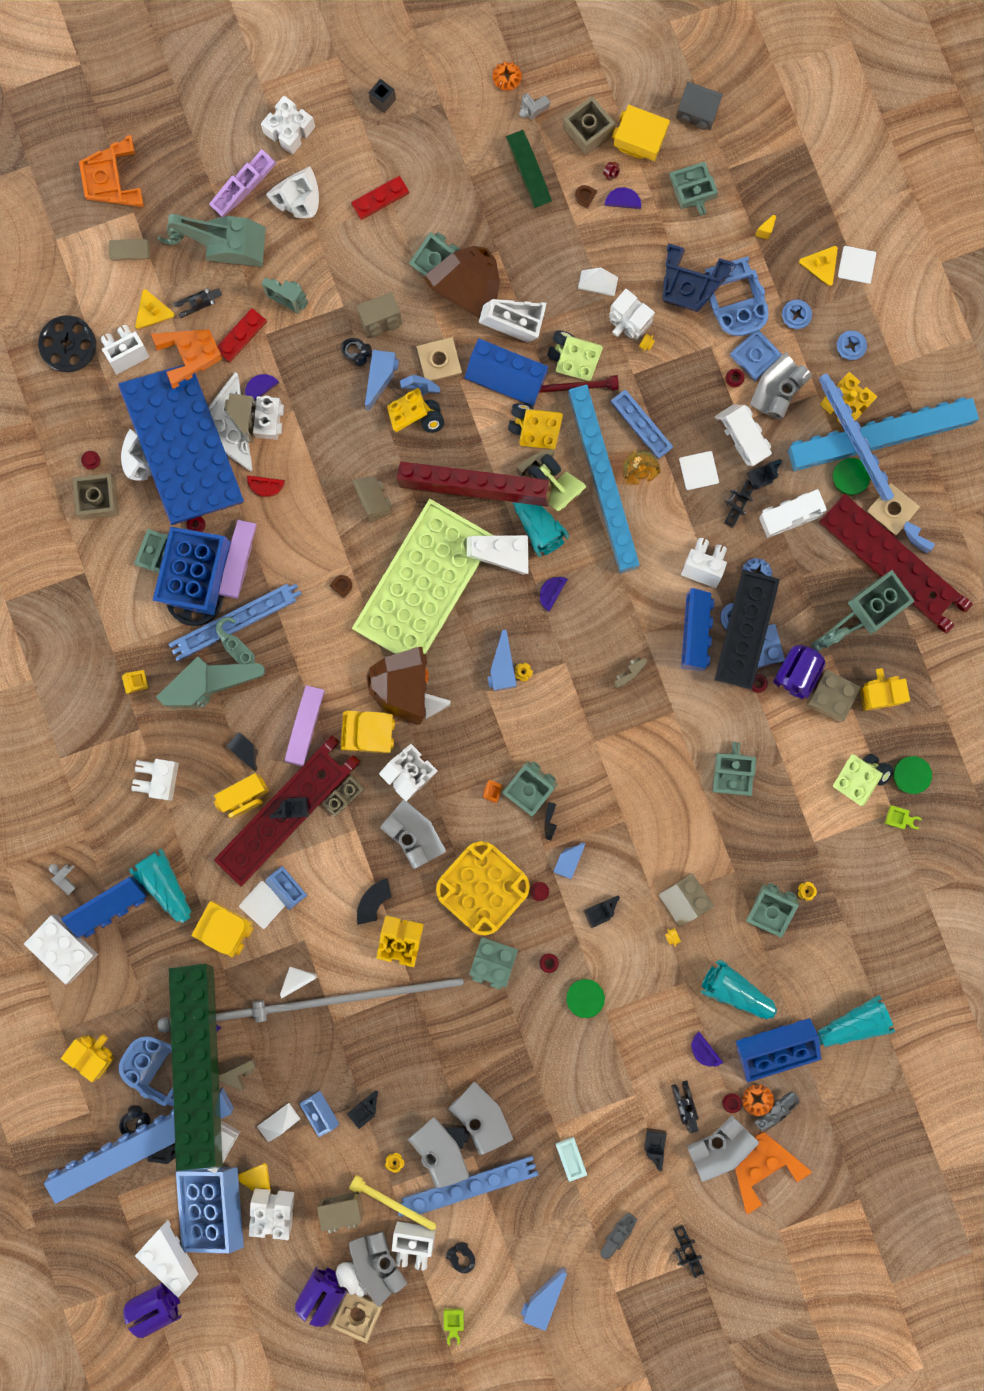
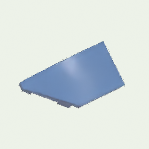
M411 375L400 381L401 388L414 390L419 388L422 396L427 393H440L438 385L417 375Z
M906 521L904 530L911 544L926 554L932 551L935 544L918 535L921 528Z
M581 842L577 846L564 849L553 872L572 879L585 843Z

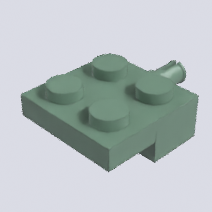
M705 161L670 172L669 177L681 210L697 206L699 215H706L704 203L716 199L718 191Z
M147 529L134 564L159 574L168 535Z
M732 742V753H717L715 755L712 792L752 796L756 757L739 754L741 743L737 742L736 744V742Z

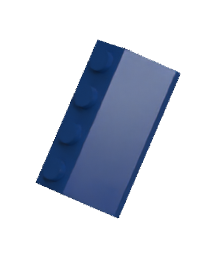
M478 338L464 379L534 407L541 387L547 377L548 366Z
M690 588L686 594L681 669L704 671L706 666L710 665V655H707L708 647H711L712 637L708 635L709 628L712 629L713 617H710V610L714 608V598H711L710 592Z
M134 876L128 877L61 919L77 938L84 936L86 939L96 933L94 929L99 926L104 928L111 924L112 918L116 916L120 918L129 913L128 909L135 906L137 908L146 902L145 898L149 895Z
M810 1018L736 1041L738 1056L747 1083L821 1060L819 1037Z

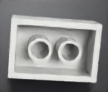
M57 914L51 915L24 943L65 985L72 983L98 956V953L81 937L77 938Z

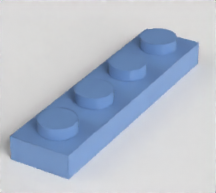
M626 389L611 400L610 403L657 460L673 449L672 444Z

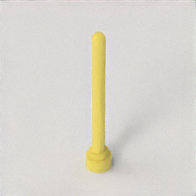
M356 1175L349 1190L355 1193L363 1192L432 1231L436 1229L434 1222L367 1186L360 1176Z

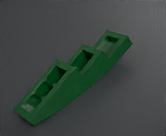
M524 130L505 136L533 207L537 208L552 202Z

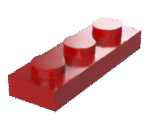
M399 175L351 203L360 220H363L408 195L409 190Z
M251 308L217 346L221 356L230 363L266 324L267 320Z

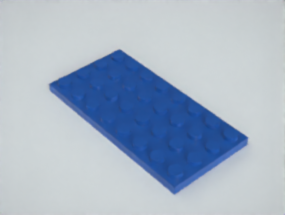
M184 365L118 383L170 525L244 503L196 374H192V378L188 381L182 380L178 383V387L172 389L166 372L183 367Z

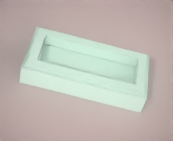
M574 1137L555 1143L569 1182L587 1176Z

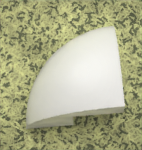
M311 167L291 175L266 194L281 211L287 210L297 218L314 217L319 205L318 185Z
M129 429L121 452L124 473L132 480H148V476L152 475L136 432Z

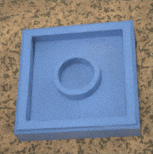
M758 330L730 353V356L756 382L782 354Z

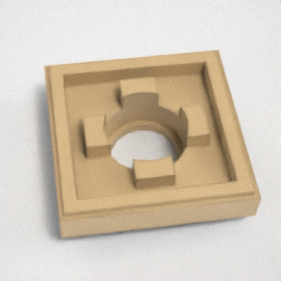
M453 337L416 346L424 378L434 382L462 375ZM444 353L446 361L441 365H437L432 360L433 355Z
M890 483L889 487L894 494V498L883 501L879 496L866 513L893 536H896L904 527L906 521L908 522L920 506ZM889 503H896L901 507V512L898 515L890 514L887 509Z
M347 1291L331 1328L367 1344L384 1304L377 1307L371 1298L366 1296L359 1297L356 1294L350 1295ZM354 1307L365 1311V1317L361 1321H354L351 1318L350 1313Z

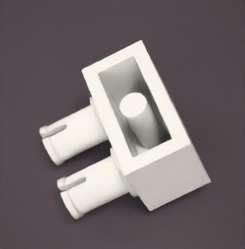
M122 325L125 332H123L121 327L118 328L117 332L122 339L116 342L111 334H105L108 341L104 335L101 337V342L105 346L102 350L116 375L149 358L136 331L131 333L127 325Z
M267 395L263 397L257 396L253 428L255 438L278 440L279 434H282L280 416L284 415V405L281 403L280 398H271Z
M699 538L695 549H691L681 575L717 588L727 562L723 561L727 548L723 546L720 552L722 545H716L713 556L707 555L705 553L709 541L705 539L702 545L704 538Z
M155 759L154 763L137 760L136 765L144 767H135V772L152 774V780L149 782L134 779L132 784L140 785V787L132 786V791L148 793L151 798L172 801L179 763Z
M397 1221L392 1244V1251L397 1252L395 1265L400 1267L402 1260V1267H406L408 1265V1255L413 1254L416 1255L415 1268L419 1270L422 1263L421 1270H426L428 1257L432 1256L436 1229L432 1231L422 1225Z

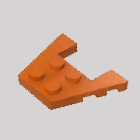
M131 135L124 137L125 139L119 143L111 144L109 148L102 152L98 151L79 161L86 200L144 207L140 188L125 191L121 189L116 157L135 154Z
M210 329L151 334L157 351L176 345L184 363L183 367L166 372L172 389L178 387V383L182 380L188 381L191 379L192 374L197 371H204L222 360Z
M760 1132L754 1136L759 1144L735 1168L744 1209L747 1214L762 1206L752 1186L784 1165L787 1166L796 1182L812 1173L809 1168L765 1132Z

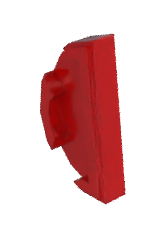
M247 475V482L251 490L261 497L277 495L285 484V480Z

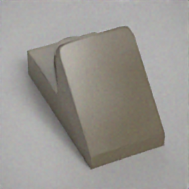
M255 1058L219 1074V1082L244 1091L246 1086L241 1074L245 1077L254 1072V1068L258 1066Z

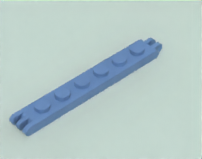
M823 374L819 378L822 389L883 501L893 499L894 494L887 483L888 477L884 471L881 472L878 466V458L874 454L872 455L868 440L865 437L863 438L860 432L861 427L856 420L854 421L851 416L852 410L843 401L841 389L835 386L828 374Z
M286 584L169 643L170 648L178 645V648L172 651L174 655L182 653L176 657L177 662L220 641L221 638L216 632V624L221 618L232 617L236 620L235 623L227 621L222 626L226 633L232 635L297 601L296 598L302 595L301 591L292 593V591L298 588L297 584L290 587Z
M531 1155L470 1175L468 1179L449 1186L433 1187L403 1197V1202L400 1204L418 1214H423L536 1177L539 1174L538 1171L529 1172V1170L536 1168L535 1163L527 1165V1162L534 1160Z

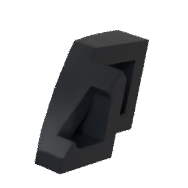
M781 459L747 473L754 490L768 486L773 483V480L778 478L777 471L779 465H781Z
M239 732L227 747L256 772V755H258V750L255 749V745Z
M288 798L286 801L283 800L278 809L270 815V819L309 817V798Z
M552 802L548 803L544 822L545 838L550 841L557 825L550 823L557 805Z
M619 895L583 910L591 928L609 921L614 916L615 907L620 899Z
M377 1090L347 1113L358 1129L363 1127L376 1114Z
M647 1128L644 1150L657 1169L662 1171L667 1133L664 1130Z
M171 1144L148 1156V1162L170 1163L176 1158L175 1144Z

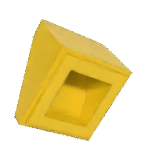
M772 215L757 229L756 237L767 240L770 238L776 215Z
M144 670L125 673L122 676L126 694L149 688Z

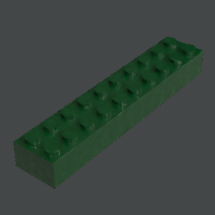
M208 964L169 968L176 1171L188 1172L223 1168L214 967Z

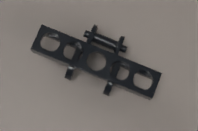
M749 480L745 482L740 493L736 492L737 490L735 489L730 490L732 494L728 500L724 501L727 506H732L724 524L732 528L740 514H746L742 510L747 501H753V498L750 497L754 490L753 486L750 491L745 489L747 484L752 486ZM734 496H737L735 503H732ZM737 501H742V502H743V506H742V507H738V506L736 505V502H737ZM733 510L738 513L736 516L732 514ZM730 517L734 518L732 524L728 523Z
M683 1225L674 1228L673 1230L681 1246L678 1249L677 1247L674 1248L675 1250L672 1252L677 1255L679 1260L677 1265H682L683 1267L685 1266L684 1264L688 1263L695 1278L705 1274L699 1262L702 1259V1255H696L692 1246L695 1243V1239H689ZM682 1229L684 1235L679 1236L677 1231ZM686 1238L687 1242L682 1243L681 1240ZM688 1247L692 1248V1253L689 1255L685 1253V1249ZM682 1251L686 1257V1259L684 1260L680 1254V1252ZM695 1266H699V1273H695L693 1269Z

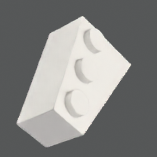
M492 299L483 305L479 323L530 343L539 336L547 303Z
M733 404L714 417L717 421L721 419L727 428L724 432L727 436L731 435L735 442L734 446L745 463L749 466H754L772 454L770 451L771 445L761 435L762 429L751 417L753 416L751 409L745 405Z
M817 489L810 493L802 494L792 501H784L776 508L772 506L764 509L759 520L767 538L820 518L827 509Z
M528 535L467 537V556L522 575L528 574Z
M167 1220L135 1257L179 1297L197 1277L198 1272L187 1252L184 1253L181 1248L178 1236L175 1237L170 1228L171 1224Z

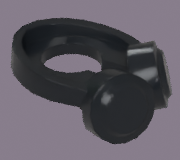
M348 338L341 346L344 356L354 361L357 366L364 365L367 362V357L372 354L370 344H365L358 338ZM355 344L361 353L351 354L348 352V348Z
M130 1106L128 1112L119 1122L120 1133L122 1135L129 1133L130 1135L136 1132L139 1126L143 1124L149 1125L150 1116L146 1112L142 1113L140 1106ZM137 1118L135 1130H129L126 1122Z
M457 1243L454 1247L449 1248L446 1259L451 1261L455 1270L460 1273H469L474 1269L475 1256L468 1247V1243ZM457 1251H460L463 1256H467L470 1259L467 1267L459 1265Z

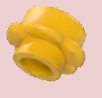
M645 334L639 345L643 351L651 349L655 342L652 339L653 335Z
M527 663L517 664L514 671L515 678L522 682L527 681L533 674L532 669H530L531 666Z
M811 882L801 883L798 887V896L801 899H805V901H811L817 894V889Z
M675 928L667 929L668 933L665 936L669 945L674 944L676 947V944L681 942Z
M399 1153L389 1154L386 1157L385 1167L388 1171L397 1173L404 1167V1160Z

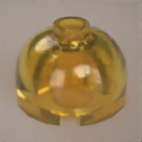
M633 450L623 461L622 466L625 481L630 485H639V480L647 479V482L652 481L661 473L660 464L656 456L646 450Z

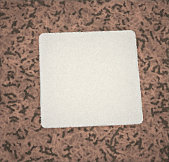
M844 246L838 277L870 284L876 252Z
M712 451L679 458L687 490L719 483Z
M261 881L239 907L261 928L265 929L285 905L272 889Z

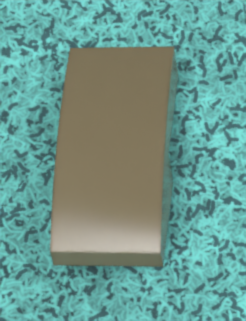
M148 239L109 240L110 260L150 259Z
M551 449L533 455L517 467L516 472L521 477L525 473L529 475V468L535 464L538 467L542 466L543 463L540 459L545 454L554 457V451Z
M638 657L630 661L631 665L627 667L629 674L627 675L624 672L616 676L617 680L613 682L616 690L630 682L642 670L647 662L646 658L641 660Z
M351 775L322 804L336 817L365 788Z

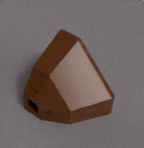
M471 246L453 252L424 276L431 290L479 319L483 305L492 299L497 300L500 278L497 262L488 248Z
M416 647L384 657L371 666L366 675L369 694L384 711L416 725H420L423 718L426 717L425 691L427 685L425 669L427 656L423 653V648Z

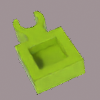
M890 805L885 824L900 829H905L906 825L912 829H919L920 827L913 825V821L915 819L921 821L922 819L916 816L909 817V810Z
M444 1308V1331H450L447 1337L448 1345H450L452 1337L457 1338V1345L460 1344L458 1331H464V1308Z

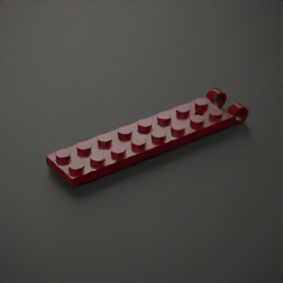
M846 494L818 522L880 577L893 570L914 599L912 605L942 632L948 634L954 627V624L948 618L942 616L951 603L955 604L959 610L965 613L973 606L967 597L958 593ZM930 592L936 594L935 599L929 597Z
M333 735L327 739L304 766L295 773L214 859L241 887L308 818L270 819V815L278 809L280 803L288 798L308 797L310 816L361 762L356 756L352 755L341 767L328 754L340 743ZM320 771L325 772V777L322 779L318 777Z

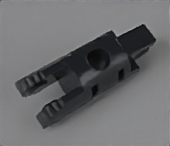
M206 288L173 304L175 307H180L184 303H190L192 309L181 312L179 314L181 319L215 304L214 299L222 296L220 288L211 292L209 288ZM198 297L202 298L203 300L202 304L200 305L196 303V299Z
M686 1080L682 1082L685 1096H680L676 1084L671 1085L682 1124H686L688 1132L694 1133L699 1131L696 1122L699 1118L688 1081Z

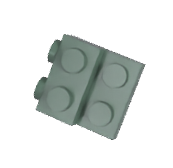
M430 232L409 264L425 276L450 254L461 249L453 243L451 245L446 243L445 240L447 238L441 233L437 232L435 234Z
M266 277L261 283L266 296L297 314L300 313L301 309L304 310L308 304V300L305 299L306 293L302 291V287L294 281L290 283L285 280L281 286V283L273 278L269 280Z
M527 761L503 791V794L533 817L558 784L555 782L556 778L549 773L544 774L540 771L541 767L538 763Z
M763 883L755 898V903L746 918V922L782 938L799 906V900L796 899L797 896L792 892L786 891V893L779 891L778 886L772 883H768V885Z
M481 937L469 973L472 976L471 980L483 983V980L491 982V987L500 990L502 986L506 987L518 949Z

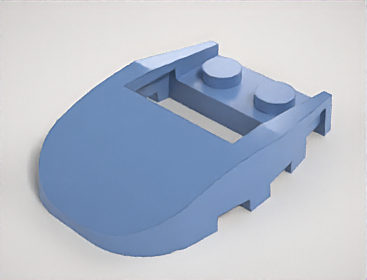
M748 256L731 261L735 262L736 267L720 286L748 278L754 298L721 308L718 306L715 294L709 299L721 329L732 336H744L760 330L768 320L769 311L768 305L765 302V290L758 280L756 271L751 270L748 264L750 260ZM715 266L705 269V274L712 276Z
M144 1036L134 1040L120 1060L119 1073L121 1078L131 1088L134 1087L140 1092V1095L144 1098L152 1099L163 1106L168 1104L174 1107L173 1087L166 1096L149 1086V1083L169 1052L172 1053L171 1045L151 1036Z

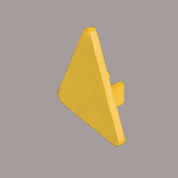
M833 246L801 258L799 264L825 284L832 286L838 248Z
M144 289L142 291L135 324L136 329L175 317L174 312L148 290Z
M266 1163L238 1174V1181L254 1192L255 1188L270 1190L271 1194Z

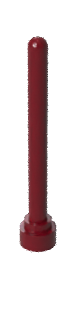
M611 375L606 380L542 385L540 393L569 391V389L587 385L588 389L607 387V389L615 391L619 390L618 375Z

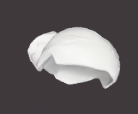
M343 1262L337 1266L336 1276L340 1287L347 1288L350 1295L356 1294L359 1297H363L368 1294L358 1281L352 1262Z

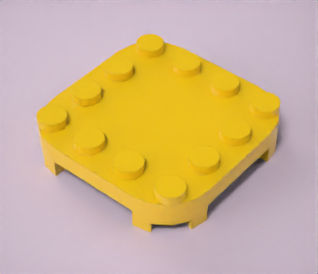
M479 841L468 846L437 882L436 893L439 901L471 931L479 935H489L496 932L529 894L530 885L524 872L489 842Z

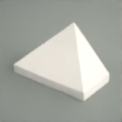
M601 267L582 270L578 290L615 296L618 277Z
M425 694V718L427 719L449 707L451 701Z
M289 967L280 993L281 998L318 978L317 974Z
M288 1103L259 1124L257 1128L269 1143L283 1134L301 1118L291 1104Z

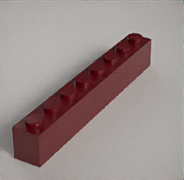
M400 461L396 478L400 488L546 507L549 506L552 491L550 480Z

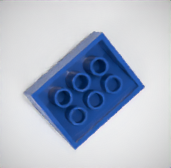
M170 527L153 601L198 613L214 615L231 541L221 535Z

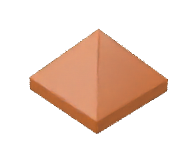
M489 780L484 787L483 798L497 803L503 785Z

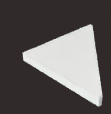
M235 372L208 408L226 455L252 472L249 443L234 425L227 411H225V400L229 399V393L241 395L239 376Z

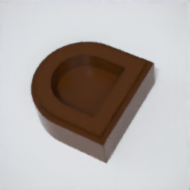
M587 185L578 187L575 193L577 203L588 209L597 194V190Z
M340 575L329 586L341 597L345 598L352 590L353 584L349 577Z

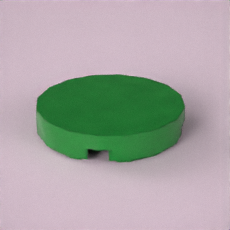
M846 458L840 461L832 473L835 488L847 496L862 493L868 487L871 480L861 460L857 458Z
M908 756L901 759L895 765L893 780L896 787L902 792L919 794L930 786L932 770L924 759L917 756Z
M581 979L575 981L569 987L566 1002L574 1015L580 1018H591L601 1012L605 1003V995L597 982L590 979Z

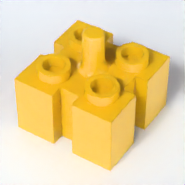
M848 372L836 387L841 389L843 393L842 399L845 404L850 406L852 410L851 416L855 421L875 401L877 396L867 387L864 390L858 386L861 381L851 372ZM826 396L820 403V406L831 415L835 411Z
M883 668L876 669L877 680L864 683V687L859 690L863 711L910 702L906 678L900 679L899 676L885 679Z
M385 916L376 959L392 962V959L399 960L401 965L414 967L424 924L402 920L401 922L399 918Z
M101 1034L98 1040L90 1035L76 1038L61 1059L72 1068L77 1069L89 1081L94 1082L103 1076L115 1060V1057L112 1056L113 1053L108 1048L103 1047L101 1049L108 1039L106 1035Z

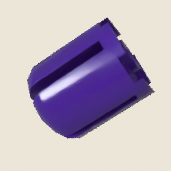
M794 645L788 652L773 683L777 687L782 685L784 689L789 691V694L797 698L804 699L805 697L808 699L825 667V659L813 648L805 645Z
M317 1266L295 1303V1312L305 1322L322 1291L326 1292L309 1325L314 1327H324L330 1322L348 1290L345 1287H340L336 1271L328 1267L326 1270L317 1269Z
M160 1283L132 1298L125 1304L123 1309L125 1324L134 1321L128 1330L137 1338H144L179 1320L182 1314L178 1315L177 1305L180 1304L179 1297L166 1285Z

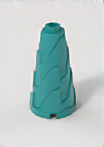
M512 502L538 557H542L541 552L546 556L560 548L565 543L563 540L564 536L568 540L569 533L543 506Z
M160 848L158 849L160 855H157L156 852L150 854L135 865L136 871L131 867L129 872L157 900L165 912H168L176 922L180 921L183 923L191 917L190 913L192 911L185 899L186 896L177 882L176 875L169 865L170 863L164 850Z
M721 959L716 961L715 963L719 965L717 968L711 966L701 986L705 989L701 991L702 994L737 1009L745 1010L761 1019H772L775 1016L777 1008L774 1001L760 992Z
M881 996L873 997L871 1000L863 1003V1005L852 1009L844 1016L831 1021L830 1024L819 1029L820 1046L823 1044L824 1047L837 1044L842 1045L852 1041L866 1040L876 1036L895 1033L894 1028L889 1029V1027L894 1025L884 1002L878 1003V1001L882 1000Z

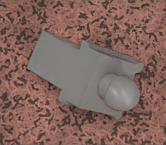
M525 93L522 96V105L520 106L522 109L519 115L522 118L528 116L532 120L547 110L551 102L546 96L534 102L530 95Z
M51 864L49 871L55 875L51 880L69 895L76 886L66 875L75 866L69 867L66 864L60 870L57 865Z

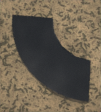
M388 878L372 885L362 896L357 909V925L377 921L379 906L385 900L392 897Z

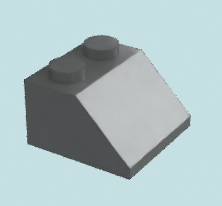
M687 81L676 118L682 123L696 125L699 129L711 130L723 94Z

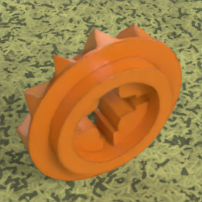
M504 61L501 64H497L496 68L493 69L492 79L499 89L510 91L520 84L522 72L513 61L511 63ZM505 70H507L509 74H512L510 75L508 82L506 77L502 76L505 74Z
M752 1084V1086L745 1089L742 1102L748 1113L754 1116H762L772 1109L774 1097L768 1087L762 1084ZM752 1094L757 1097L762 1095L761 1100L763 1104L757 1102L753 1105L755 1100Z

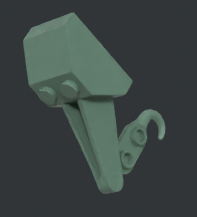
M170 214L167 224V236L170 239L158 236V240L167 245H177L186 235L207 246L206 261L263 267L266 227L242 217L225 216L206 222L177 214Z
M891 570L854 595L848 601L852 611L810 645L816 651H820L824 647L828 648L833 643L836 644L844 636L862 626L867 629L869 634H872L912 604L914 599L893 570ZM854 614L857 615L860 622L849 628L844 627L839 630L843 623Z
M232 617L221 618L216 624V632L221 638L225 650L239 664L208 665L199 656L196 657L156 696L164 706L171 709L204 708L210 702L209 698L213 693L261 678L265 675V667L255 663L253 652L239 638L223 630L222 626L225 622L235 623V619Z

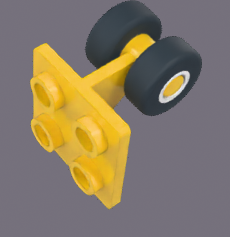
M419 388L387 406L395 432L420 418L422 427L426 432L435 433L444 426V418L440 413L441 409L438 402L434 400L424 401Z
M514 404L511 414L516 419L515 421H509L508 430L511 433L520 435V446L555 449L563 414L561 412L534 410L533 407L527 404Z

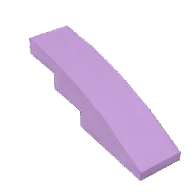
M261 149L250 163L247 162L236 176H231L209 205L224 217L265 178L277 162Z
M237 521L223 572L219 595L238 599L248 568L247 562L252 550V541L257 528L256 523Z
M306 685L292 730L285 762L304 766L324 696L323 689Z

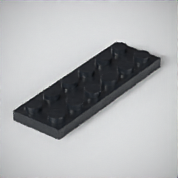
M742 570L714 681L752 690L780 579Z

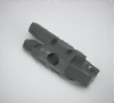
M794 1091L784 1095L781 1099L774 1102L772 1109L767 1114L760 1116L755 1124L763 1133L768 1131L791 1113L790 1111L799 1104V1097Z
M630 1212L615 1224L612 1232L605 1238L607 1242L600 1251L602 1258H610L616 1249L620 1250L625 1240L631 1235L638 1219Z

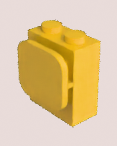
M628 104L626 111L622 110L619 128L615 127L612 135V138H614L613 146L618 147L622 153L635 158H647L655 161L669 128L670 120Z
M359 711L343 712L341 750L391 753V749L394 746V739L391 738L392 730L395 727L393 714Z
M254 773L215 794L216 800L213 802L218 811L228 813L230 819H235L263 804L262 800L257 798L270 791L262 776Z
M212 900L207 905L191 936L220 953L233 958L236 955H240L245 945L242 943L246 937L249 938L254 930V927H252L254 922Z

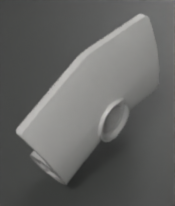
M785 352L761 376L750 406L772 418L782 420L793 395L812 378L810 371L803 365L798 367L788 353ZM782 388H788L790 393H784Z
M402 800L380 827V829L401 845L413 869L446 852L432 823L405 800ZM405 834H410L413 837L411 845H405L402 842V837Z
M473 1082L448 1108L469 1131L478 1155L490 1152L513 1140L501 1108L476 1082ZM478 1119L481 1125L478 1128H472L470 1121Z
M731 1115L713 1135L689 1144L687 1148L695 1163L701 1181L704 1182L735 1169L759 1142ZM715 1137H720L723 1140V1146L715 1148L712 1145V1140Z
M435 1117L407 1139L422 1156V1163L429 1169L436 1188L449 1186L469 1178V1173L458 1144Z
M384 1231L375 1232L348 1243L357 1279L377 1307H380L392 1293H397L407 1284L406 1279L398 1270L393 1258L389 1254ZM382 1258L386 1260V1266L383 1269L380 1267V1260Z

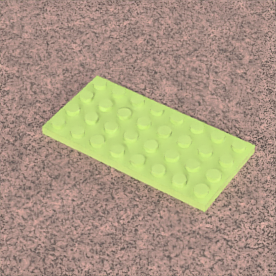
M429 499L352 629L394 654L416 647H422L423 653L426 654L481 562L467 556V537L494 535Z

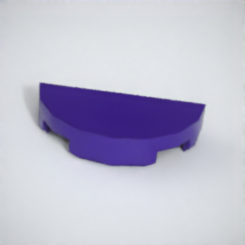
M626 187L616 188L611 191L606 197L604 206L642 208L641 199L638 194Z
M259 374L247 383L245 395L253 396L256 401L257 396H263L279 384V381L271 375Z
M553 577L542 585L540 602L548 612H550L566 584L567 578Z
M698 1031L691 1043L695 1059L708 1067H717L723 1064L719 1056Z

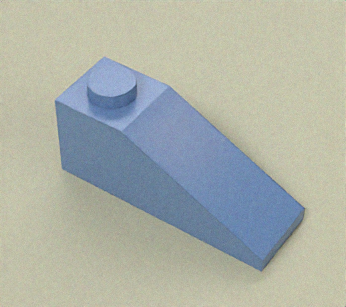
M372 351L365 400L366 410H370L394 377V371H398L399 359H396L394 352Z
M502 630L490 671L491 676H487L489 688L493 687L494 692L516 688L507 630Z
M562 1267L530 1297L528 1303H524L521 1311L524 1323L546 1331L567 1275L565 1268Z

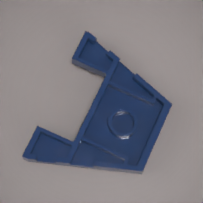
M668 243L662 300L668 304L699 312L735 269V262L719 258L712 276L679 267L685 250L683 247Z

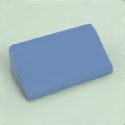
M283 866L265 880L266 884L288 910H291L307 896Z
M320 1091L299 1103L318 1137L325 1135L339 1125Z

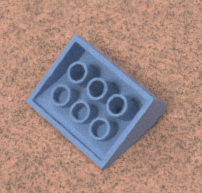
M223 1167L218 1169L215 1174L207 1169L188 1172L177 1171L176 1182L183 1251L229 1254L244 1248L237 1167Z

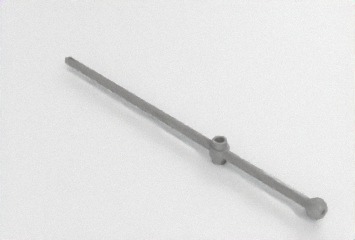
M457 978L266 1006L264 1000H257L252 1002L253 1008L216 1013V1021L253 1016L255 1017V1022H263L267 1020L266 1015L270 1013L462 986L464 980ZM163 1017L158 1020L159 1031L166 1033L171 1030V1020L169 1018Z

